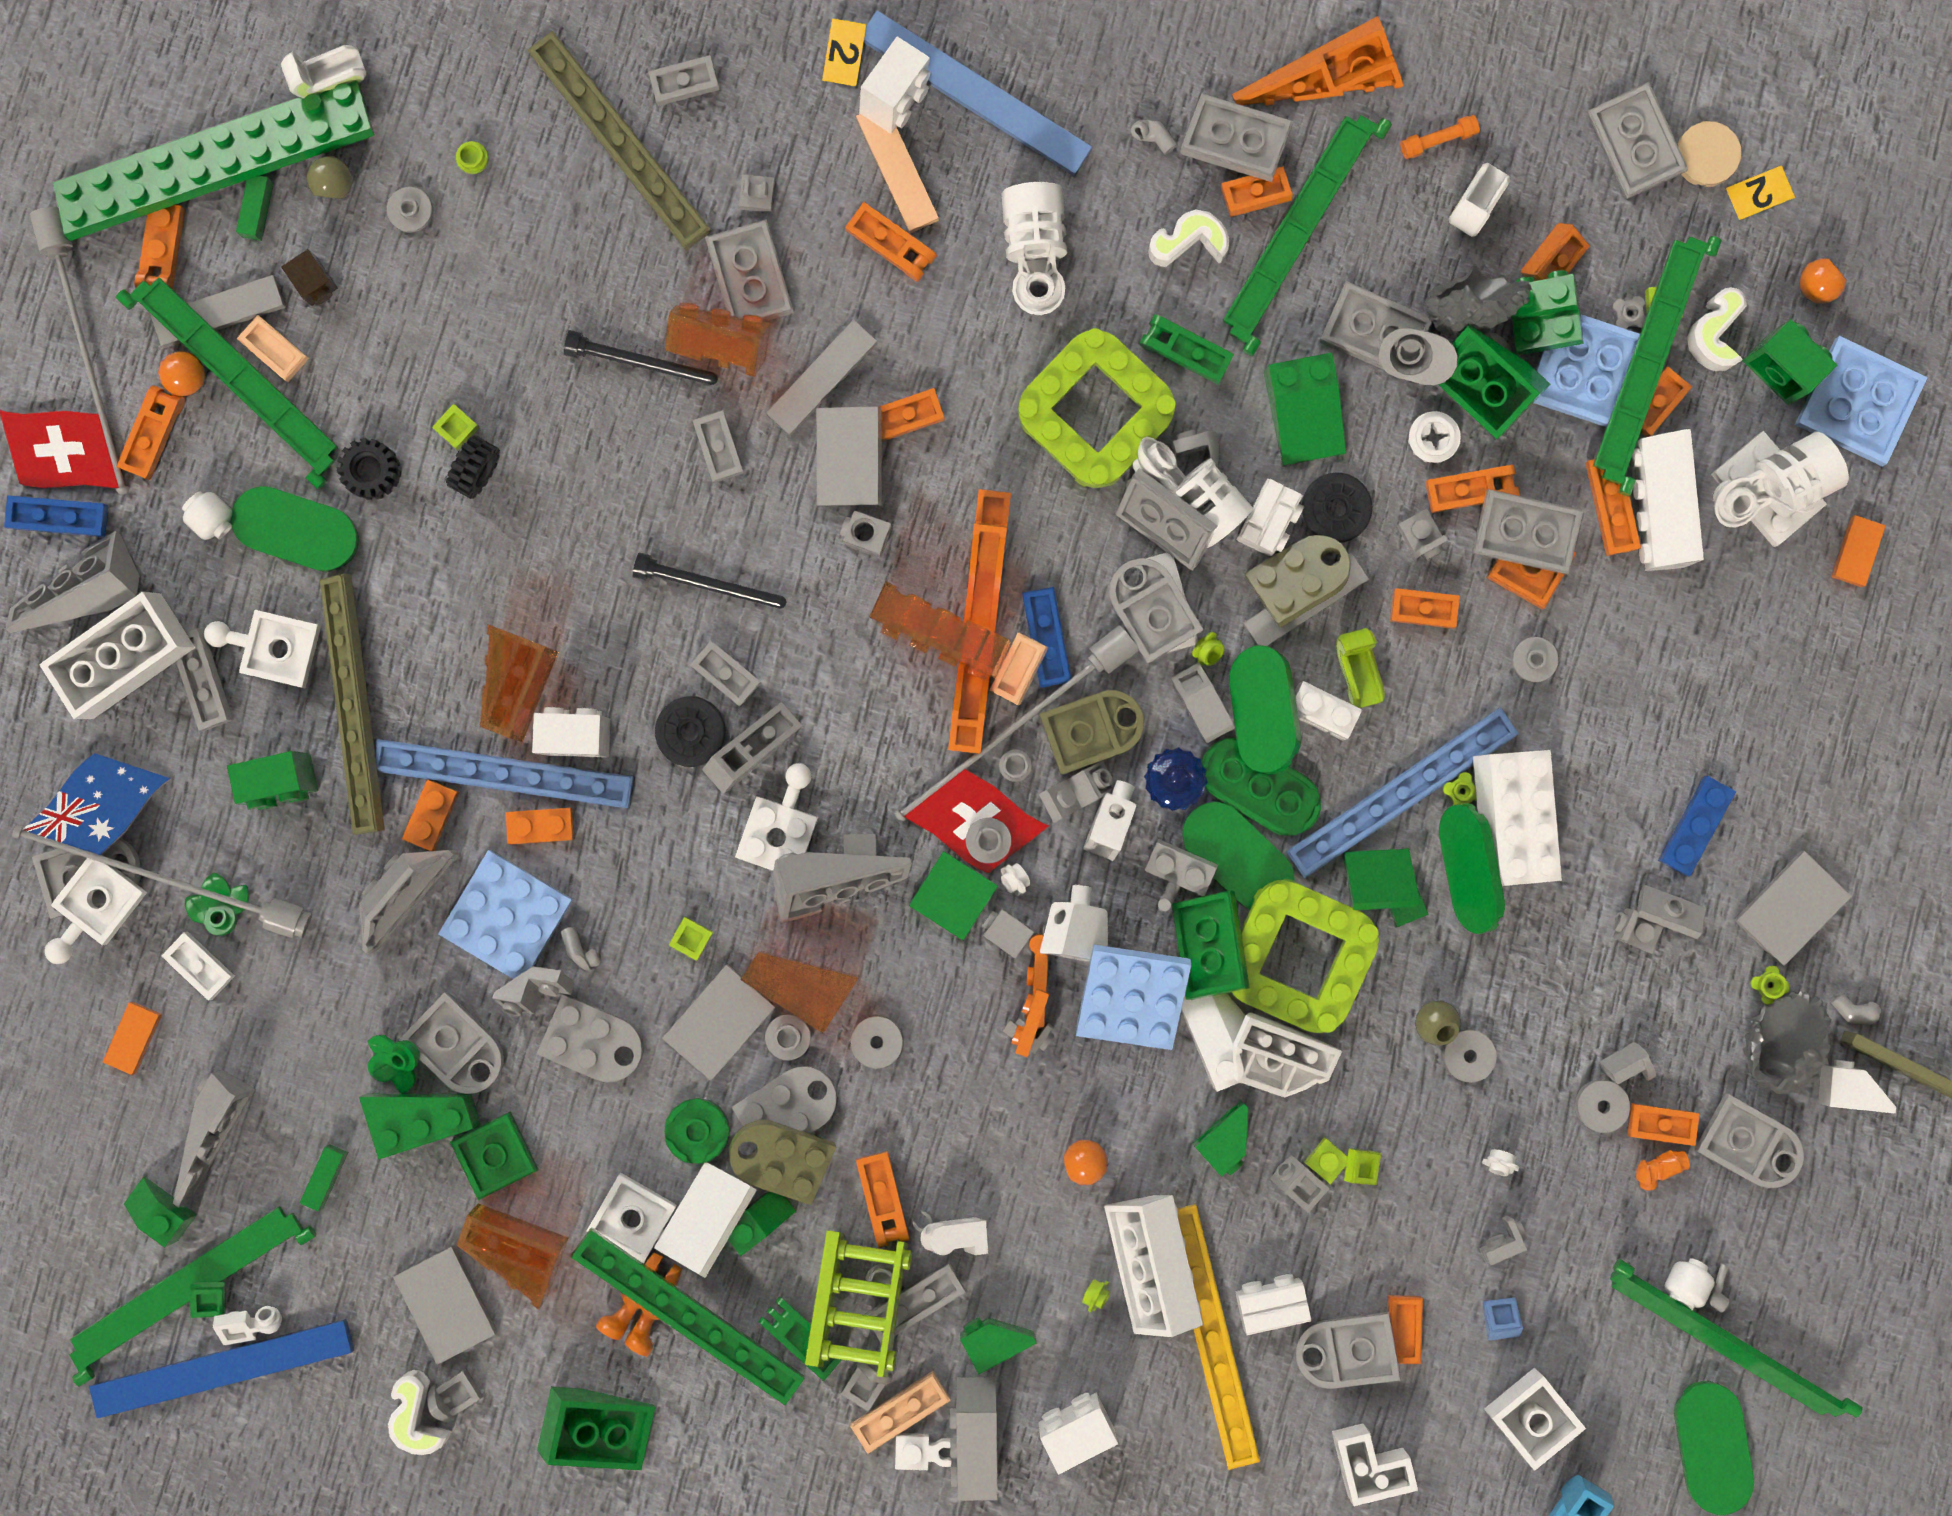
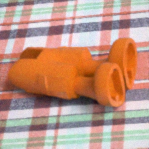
M653 1253L645 1262V1265L657 1272L663 1256ZM674 1263L664 1278L677 1286L682 1274V1268ZM621 1293L620 1296L624 1301L623 1306L615 1314L601 1317L596 1324V1328L612 1339L621 1340L633 1315L640 1308L643 1313L624 1343L633 1352L648 1357L653 1350V1342L650 1338L651 1327L654 1320L660 1319Z

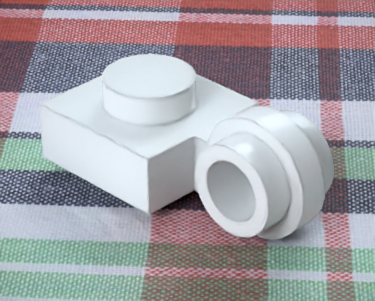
M271 1306L260 1308L256 1312L255 1318H251L247 1311H234L214 1316L213 1329L223 1345L256 1340L257 1332L265 1334L276 1332L281 1325L282 1316L278 1309Z

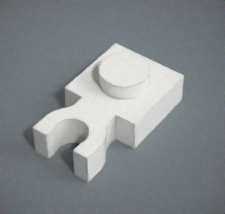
M898 1434L896 1436L895 1469L928 1470V1462H935L942 1467H951V1457H942L939 1454L941 1448H950V1438H943L930 1443L929 1434Z

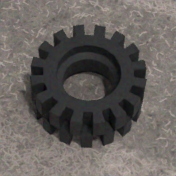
M473 435L472 438L470 437L467 440V444L464 443L462 445V450L458 451L456 460L451 464L452 469L448 471L447 476L449 477L446 479L447 486L469 499L476 498L477 494L482 492V487L487 485V480L493 475L492 471L496 468L498 464L496 461L500 457V449L476 435Z
M366 438L360 439L361 442L354 440L350 443L352 447L349 449L344 447L342 450L345 453L343 458L338 457L337 462L340 463V467L336 468L337 473L341 475L339 478L340 482L346 486L345 488L348 491L367 500H372V498L381 499L384 493L389 495L393 492L390 488L393 485L397 487L399 483L396 481V477H401V471L398 469V466L401 465L395 457L396 454L377 440L371 439L370 441ZM368 457L376 458L381 467L378 477L372 481L361 480L357 472L359 463Z

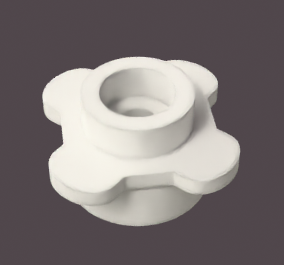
M1017 863L1012 866L1008 864L1001 869L1003 875L1001 876V881L1004 887L1016 896L1025 893V888L1030 885V880L1025 870Z
M1492 1149L1488 1159H1483L1482 1161L1484 1165L1489 1166L1490 1172L1500 1176H1508L1509 1173L1512 1174L1514 1171L1519 1170V1166L1515 1165L1516 1156L1502 1150Z

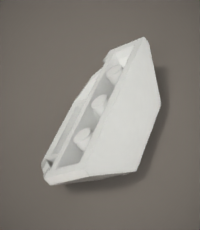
M1248 1013L1232 1045L1234 1078L1240 1083L1285 1098L1306 1090L1316 1083L1322 1084L1329 1081L1342 1051L1297 1029L1253 1013Z

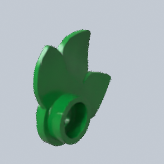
M217 873L210 874L201 886L203 889L246 903L249 902L247 885H239L231 889L225 878ZM190 895L185 899V909L192 921L204 924L206 930L215 936H224L232 932L237 925V916L245 910L203 895ZM223 914L222 921L216 924L217 917Z
M386 1035L371 1037L367 1042L375 1055L367 1064L370 1076L380 1082L391 1080L399 1093H406L416 1082L414 1068L420 1059V1052L417 1046L408 1040L394 1042Z

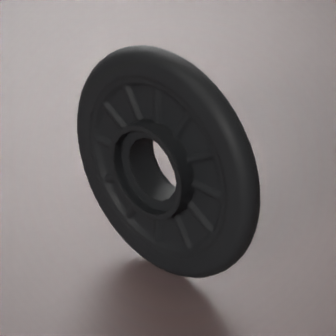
M1335 472L1320 476L1309 485L1302 500V505L1304 506L1302 510L1303 518L1310 531L1314 535L1331 537L1339 543L1350 541L1359 536L1368 526L1372 516L1373 507L1369 491L1360 480L1346 473ZM1333 499L1342 500L1346 506L1344 515H1332L1328 508L1329 502Z
M695 696L681 697L670 702L659 714L655 725V739L661 753L669 761L684 767H697L706 764L715 753L721 750L726 736L725 722L720 711L711 702ZM689 722L695 723L699 728L698 737L692 741L685 740L681 734L682 727Z

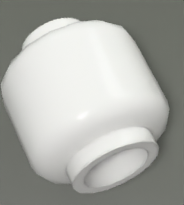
M199 491L190 497L182 507L184 523L201 539L207 540L214 536L221 539L232 528V525L229 523L233 514L232 509L213 492L203 494Z
M1690 1259L1689 1262L1679 1261L1673 1265L1664 1287L1670 1297L1693 1310L1694 1308H1701L1706 1304L1715 1282L1713 1277L1707 1272V1265L1696 1259Z

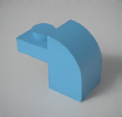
M1576 1475L1569 1479L1561 1488L1562 1497L1549 1516H1608L1614 1507V1503L1609 1492L1580 1475Z

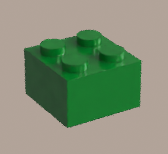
M1791 319L1770 332L1742 360L1787 405L1811 393L1838 366L1832 360L1833 356L1829 350L1821 345H1817L1809 337L1808 330L1800 323L1794 322Z
M288 751L227 765L234 802L236 805H247L248 810L274 808L278 806V800L280 802L289 801V803L308 800L309 793L318 791L309 753Z

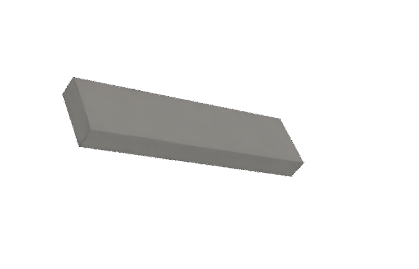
M274 275L188 303L216 331L254 319L257 315L262 316L286 308L277 278ZM153 315L151 316L161 347L168 348L181 343Z
M853 319L766 412V415L791 437L816 408L876 346L877 340Z
M1348 554L1350 560L1349 579L1344 588L1336 595L1280 628L1266 608L1245 621L1243 626L1256 646H1268L1369 580L1353 554Z

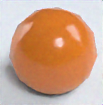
M1822 258L1808 263L1801 272L1799 285L1803 296L1809 301L1829 303L1842 294L1847 279L1829 258Z
M185 351L168 354L160 362L158 370L163 387L169 393L177 396H188L196 393L203 386L206 376L201 361L195 355Z
M1078 1140L1070 1145L1064 1153V1164L1071 1181L1079 1185H1093L1102 1179L1107 1172L1108 1158L1105 1150L1098 1143L1092 1140Z

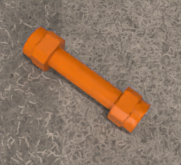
M1475 115L1465 116L1458 119L1456 125L1420 138L1417 134L1407 137V139L1400 141L1402 154L1405 159L1415 158L1422 155L1423 150L1458 137H1461L1462 140L1468 139L1473 135L1479 134V123Z

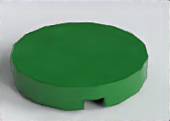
M701 1098L685 1100L673 1108L666 1119L665 1141L671 1153L683 1162L691 1164L709 1162L720 1155L728 1143L730 1133L728 1118L721 1107L710 1100Z

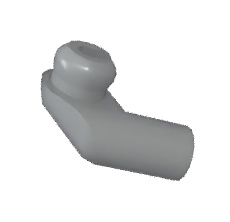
M1843 992L1837 993L1830 999V1003L1848 1023L1871 1025L1880 1018L1881 1008L1875 1002L1870 1001L1864 1005H1854Z

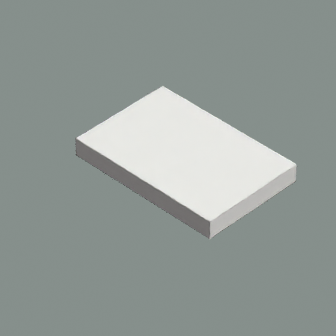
M707 1162L704 1163L654 1249L705 1278L757 1190Z

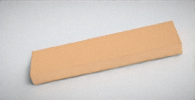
M857 115V122L909 234L939 221V217L897 127L890 134L863 115Z

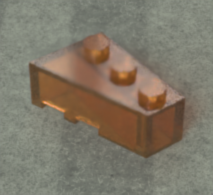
M759 951L740 980L818 1031L824 1033L860 976L766 951Z
M478 1203L465 1219L457 1246L490 1271L492 1269L507 1281L506 1285L524 1294L532 1301L530 1304L539 1310L549 1296L569 1237Z

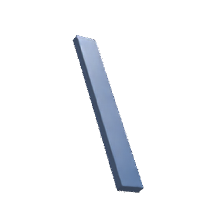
M875 12L866 26L863 43L884 55L898 36L930 57L928 71L931 74L927 81L929 85L1075 177L1092 151V146L881 12Z
M1502 708L1496 709L1285 851L1302 878L1305 879L1473 766V756L1489 755L1519 735V733Z
M380 739L376 740L375 758L377 772L630 808L634 782L633 776Z

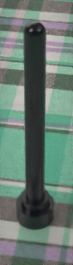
M569 330L564 345L565 356L578 358L579 356L585 357L588 354L709 385H714L718 381V376L714 372L590 342L589 338L583 337V333Z
M639 552L635 560L633 578L646 581L647 578L653 579L655 576L778 609L784 608L787 603L786 599L780 595L657 564V560L652 559V555Z

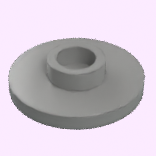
M404 187L394 192L389 198L387 215L390 222L397 229L403 232H417L423 229L431 220L433 213L432 203L422 190L415 187Z
M1530 637L1521 641L1514 649L1512 665L1515 672L1522 679L1528 682H1541L1550 678L1556 671L1558 654L1553 644L1548 640L1540 637Z
M982 818L974 822L968 829L966 846L971 856L983 863H994L1004 858L1011 846V835L1007 826L1000 820Z
M791 1014L775 1018L769 1024L765 1033V1042L768 1050L775 1057L782 1060L799 1058L807 1051L811 1041L810 1029L806 1022L800 1017Z

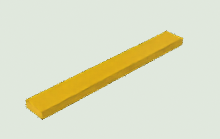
M1193 1204L1177 1208L1181 1233L1186 1243L1187 1259L1193 1273L1194 1289L1201 1307L1200 1314L1203 1325L1193 1329L1227 1467L1230 1470L1258 1463L1260 1458L1197 1206Z

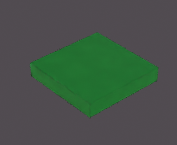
M1409 848L1344 852L1343 860L1353 910L1419 907L1420 898Z
M943 851L909 906L964 941L998 885Z
M511 1111L450 1141L478 1200L539 1170Z

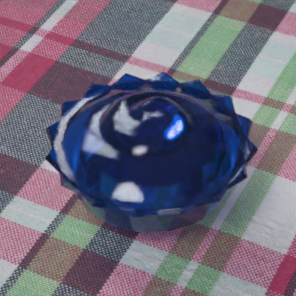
M1179 747L1174 750L1165 749L1162 754H1156L1153 761L1147 764V773L1144 775L1146 780L1145 789L1150 793L1151 800L1157 802L1161 808H1169L1172 811L1177 809L1186 810L1190 805L1197 804L1198 799L1205 794L1204 787L1208 783L1205 777L1207 770L1202 766L1201 759L1194 757L1191 751H1183Z

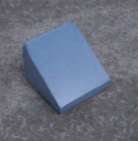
M1516 1297L1483 1301L1488 1340L1514 1338L1521 1335L1523 1326Z

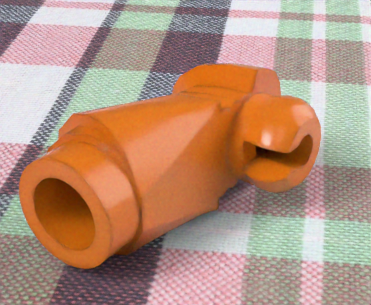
M1669 1150L1649 1162L1642 1160L1636 1169V1180L1639 1181L1642 1189L1646 1191L1654 1190L1658 1186V1180L1663 1181L1682 1171L1689 1170V1158L1683 1150L1678 1152Z

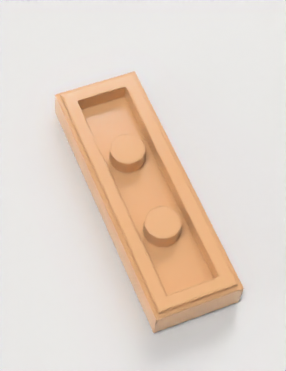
M931 1371L852 1422L850 1427L867 1454H869L951 1401V1398L935 1372Z

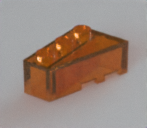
M680 303L675 305L669 312L665 351L699 361L703 360V357L719 360L718 366L726 369L730 368V363L746 368V375L755 377L766 360L770 323L762 322V318L755 315H744L741 318L731 316V313L724 309H712L710 312L700 310L699 306L693 303Z
M487 624L489 644L488 655H485L487 671L486 685L483 686L480 727L523 742L558 652Z

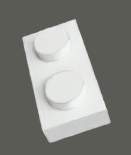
M183 932L162 955L208 1001L213 1000L235 977L189 932Z

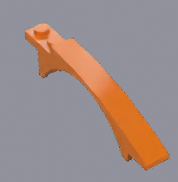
M979 489L965 615L948 750L981 753L1011 492Z

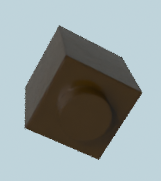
M309 249L281 266L302 299L311 306L326 302L332 297V292L338 289L319 259Z

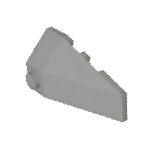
M114 531L82 551L85 558L70 568L66 564L59 569V574L48 587L44 584L39 585L12 606L9 610L6 630L9 633L110 611L121 604H126L137 596L140 575L121 535Z
M813 852L785 854L775 860L773 869V881L780 921L784 923L812 916L822 912L821 905L831 901L839 900L840 904L850 901V897L862 889H865L866 892H873L907 879L912 862L907 857Z
M223 1070L213 1072L211 1075L207 1074L197 1088L200 1094L194 1103L173 1204L177 1207L191 1201L256 1090Z

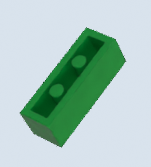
M257 176L246 181L236 233L243 238L262 241L274 185L268 177Z
M331 1144L324 1147L300 1200V1204L315 1211L324 1209L349 1152Z

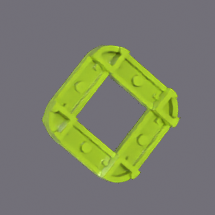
M1093 328L1073 338L1027 386L1019 401L1018 415L1021 428L1027 436L1030 435L1075 478L1077 483L1084 487L1102 488L1112 486L1118 482L1121 476L1133 465V461L1138 458L1139 445L1144 437H1151L1157 440L1168 429L1174 415L1176 403L1169 387L1119 339L1108 332ZM1095 366L1140 407L1137 413L1099 452H1096L1052 410L1084 375Z
M1284 879L1271 882L1262 889L1260 888L1253 898L1255 900L1241 929L1250 988L1232 993L1241 1002L1313 1033L1333 1032L1346 1019L1376 955L1379 943L1378 929L1372 920L1360 910H1353L1351 906L1303 886L1296 881ZM1286 915L1343 939L1317 997H1312L1260 973Z

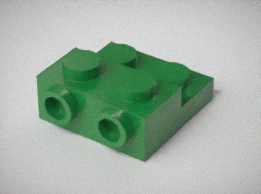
M1558 270L1549 273L1548 279L1535 281L1533 277H1522L1515 281H1529L1532 287L1528 297L1529 302L1520 307L1515 315L1511 316L1518 356L1584 344L1578 287L1574 274L1568 275L1567 271Z

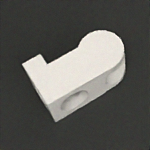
M972 1217L928 1224L921 1233V1243L926 1250L939 1255L950 1254L954 1249L964 1248L965 1252L974 1255L988 1254L986 1220Z

